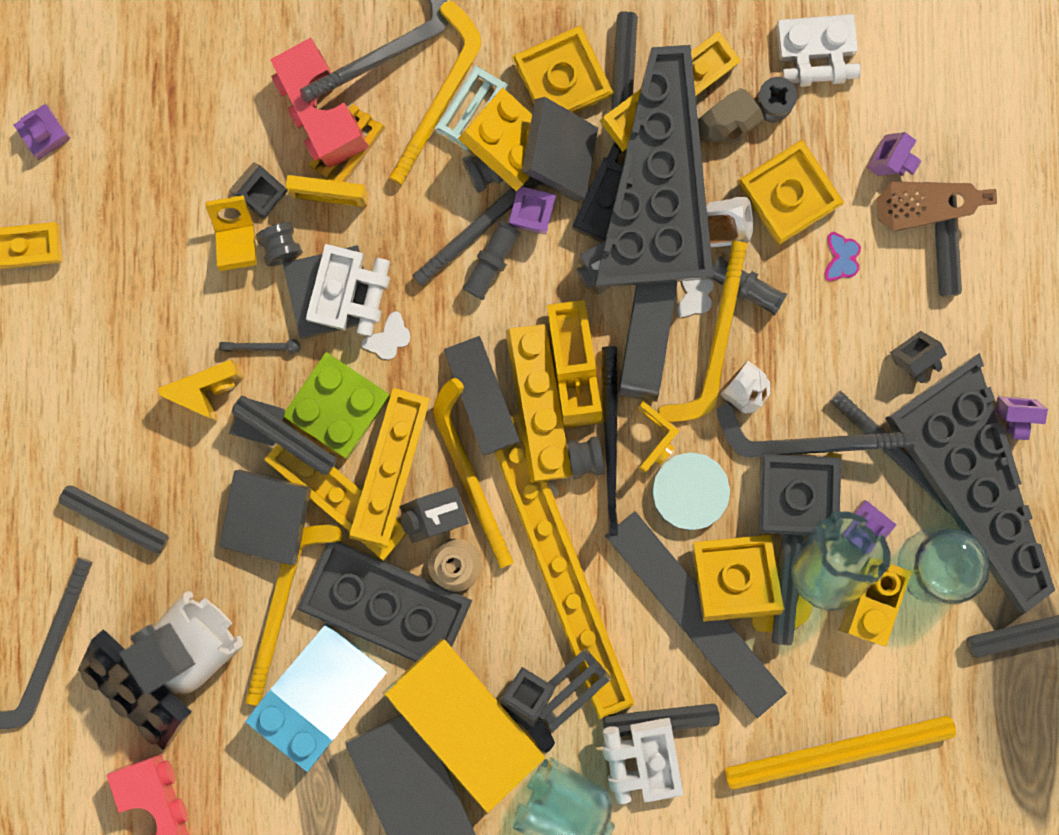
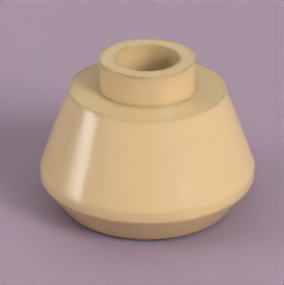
M445 540L439 543L430 554L428 560L430 577L436 585L452 592L464 591L471 587L480 575V555L476 548L465 540ZM450 558H454L452 562L447 563ZM460 568L459 572L454 573V570Z

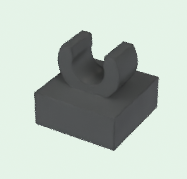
M922 331L890 352L895 364L909 372V375L920 383L926 381L922 372L927 368L931 367L937 372L942 370L940 359L947 355L940 341Z

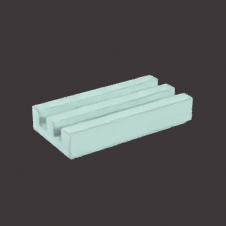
M475 65L436 126V132L441 136L448 137L451 142L457 143L464 150L469 151V148L458 138L490 88L494 86L496 89L487 104L502 87L507 91L508 84ZM481 78L484 80V83L454 130L450 129L448 126L478 79Z

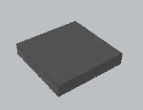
M546 97L535 99L522 172L576 201L585 199L598 127Z
M357 245V246H353V247L344 248V249H348V250L360 252V249H359L358 245ZM322 254L283 263L301 339L340 330L306 320ZM358 282L353 303L364 305L368 289L367 284ZM349 316L346 329L358 326L360 319Z
M762 454L760 462L758 533L839 537L841 458Z
M240 469L235 470L220 547L289 565L296 564L312 487Z

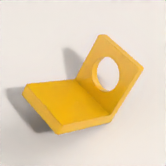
M244 196L205 202L206 210L215 230L218 270L225 271L257 265L255 226ZM225 208H234L240 212V215L235 219L228 220L221 218L218 213Z
M643 401L637 409L666 432L660 442L637 468L642 473H645L654 462L661 466L675 449L670 442L679 433V430Z

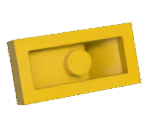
M228 360L159 387L157 390L159 396L218 421L208 392L212 391L213 395H218L230 391L236 387L234 382L243 379L239 365L232 360Z

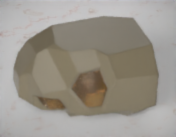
M740 88L732 92L698 119L700 140L716 144L722 140L735 143L762 123L764 117L761 109L747 90Z

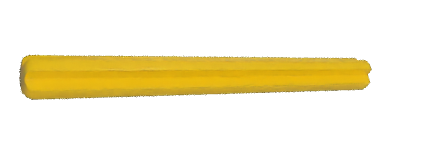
M943 716L730 766L725 769V778L728 787L735 790L952 739L957 735L956 727L951 717Z

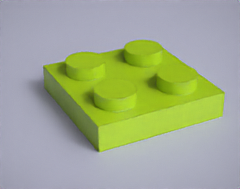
M325 352L285 410L284 417L348 460L391 395Z

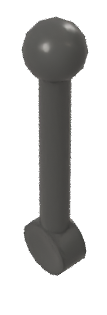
M290 339L286 343L219 342V351L225 352L287 351L289 354H296L300 350V343L295 339Z

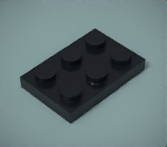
M103 629L91 640L80 663L78 671L81 673L82 680L89 688L96 691L99 690L110 700L109 703L112 709L118 715L124 718L128 717L137 725L139 733L148 743L157 744L164 750L175 739L192 711L164 685L145 696L119 654L125 649Z

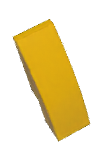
M585 300L547 305L564 429L602 424V408Z

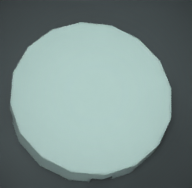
M690 452L676 455L662 464L654 478L652 486L654 506L663 520L676 528L686 530L706 528L720 519L729 502L730 486L726 473L719 463L703 454Z

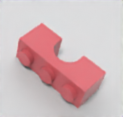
M311 37L270 59L277 72L271 75L272 80L282 96L288 94L293 105L287 109L298 128L304 126L309 138L304 140V143L314 161L321 159L330 168L370 148L355 117L345 103L330 110L317 109L318 98L309 103H306L300 94L301 88L332 73L321 51Z
M162 753L123 766L106 775L119 813L133 808L145 809L155 818L157 824L156 835H189L185 824L188 821L187 809L183 800L176 798L172 786L175 783L174 770L168 760L164 761Z

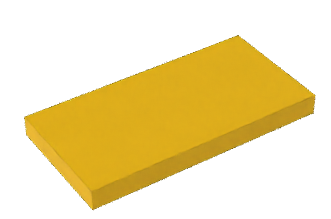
M441 638L382 692L487 813L546 758L445 639Z

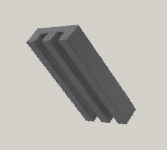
M586 648L548 682L556 687L584 660L589 665L585 671L548 703L540 717L542 720L545 718L548 721V727L552 731L556 730L612 679ZM595 672L600 679L557 717L552 711Z

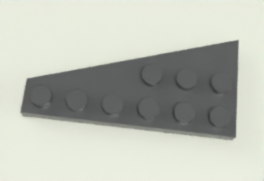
M691 45L652 47L650 50L594 288L706 280L713 277Z
M979 353L885 419L895 433L914 431L915 447H905L1018 613H1026L1053 593L1055 587L1042 546L1036 543L1029 521L1033 518L1029 505H1024L1018 486L1021 484V480L1004 427L998 423L992 401H995L991 387L986 386L981 370L984 364Z

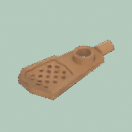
M891 181L877 198L878 220L893 232L973 215L978 206L997 204V190H977L972 183ZM953 195L962 196L964 199L963 205L958 208L950 206L948 202L950 197Z

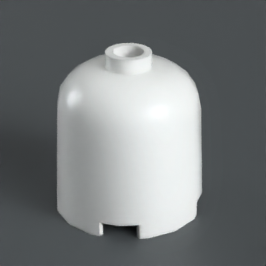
M190 591L183 593L153 626L157 630L170 623L195 662L194 666L164 684L170 692L177 694H188L202 686L243 647L241 636L233 638L228 630L232 624L231 620L208 599L203 598L200 603L192 599L194 597L193 593Z

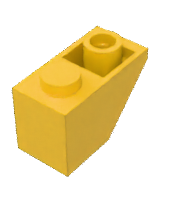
M872 558L850 595L838 631L886 647L912 571L877 558Z

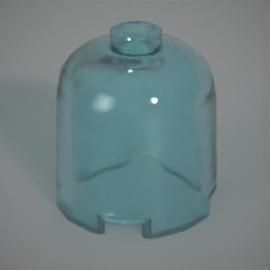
M851 512L832 513L828 518L820 521L792 560L791 577L795 589L802 599L810 605L826 611H839L855 603L881 579L890 567L891 552L885 537L881 534L877 537L865 525L867 519Z
M930 527L921 530L905 541L898 554L897 566L911 571L907 585L909 594L924 603L956 605L970 601L983 590L989 579L990 562L985 548L977 538L963 530Z
M552 757L549 760L545 759L527 786L533 790L527 806L519 803L512 828L523 835H612L615 823L610 821L612 816V799L608 792Z

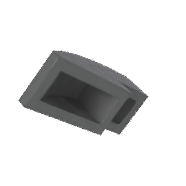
M477 336L445 348L444 351L453 376L460 380L464 386L461 398L482 455L487 456L519 444V437L481 337Z

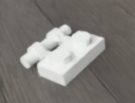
M854 14L778 20L776 32L779 62L795 61V68L782 69L783 78L788 79L793 84H797L798 87L811 86L812 82L831 81L832 84H844L846 79L860 78V64H845L843 57L855 56L858 51ZM828 58V66L811 67L809 63L810 59Z
M325 244L306 320L345 331L349 316L360 319L356 333L371 337L374 324L380 321L382 311L378 309L383 290L388 289L390 277L387 274L390 261L376 258L373 270L362 269L365 257L363 253ZM358 282L369 285L364 305L353 303Z
M670 718L630 725L632 739L629 740L620 739L618 727L611 726L603 730L605 742L602 744L604 759L609 762L611 772L608 775L609 788L614 792L618 804L629 803L631 801L630 791L642 789L644 803L683 796ZM636 757L638 770L627 771L624 759Z

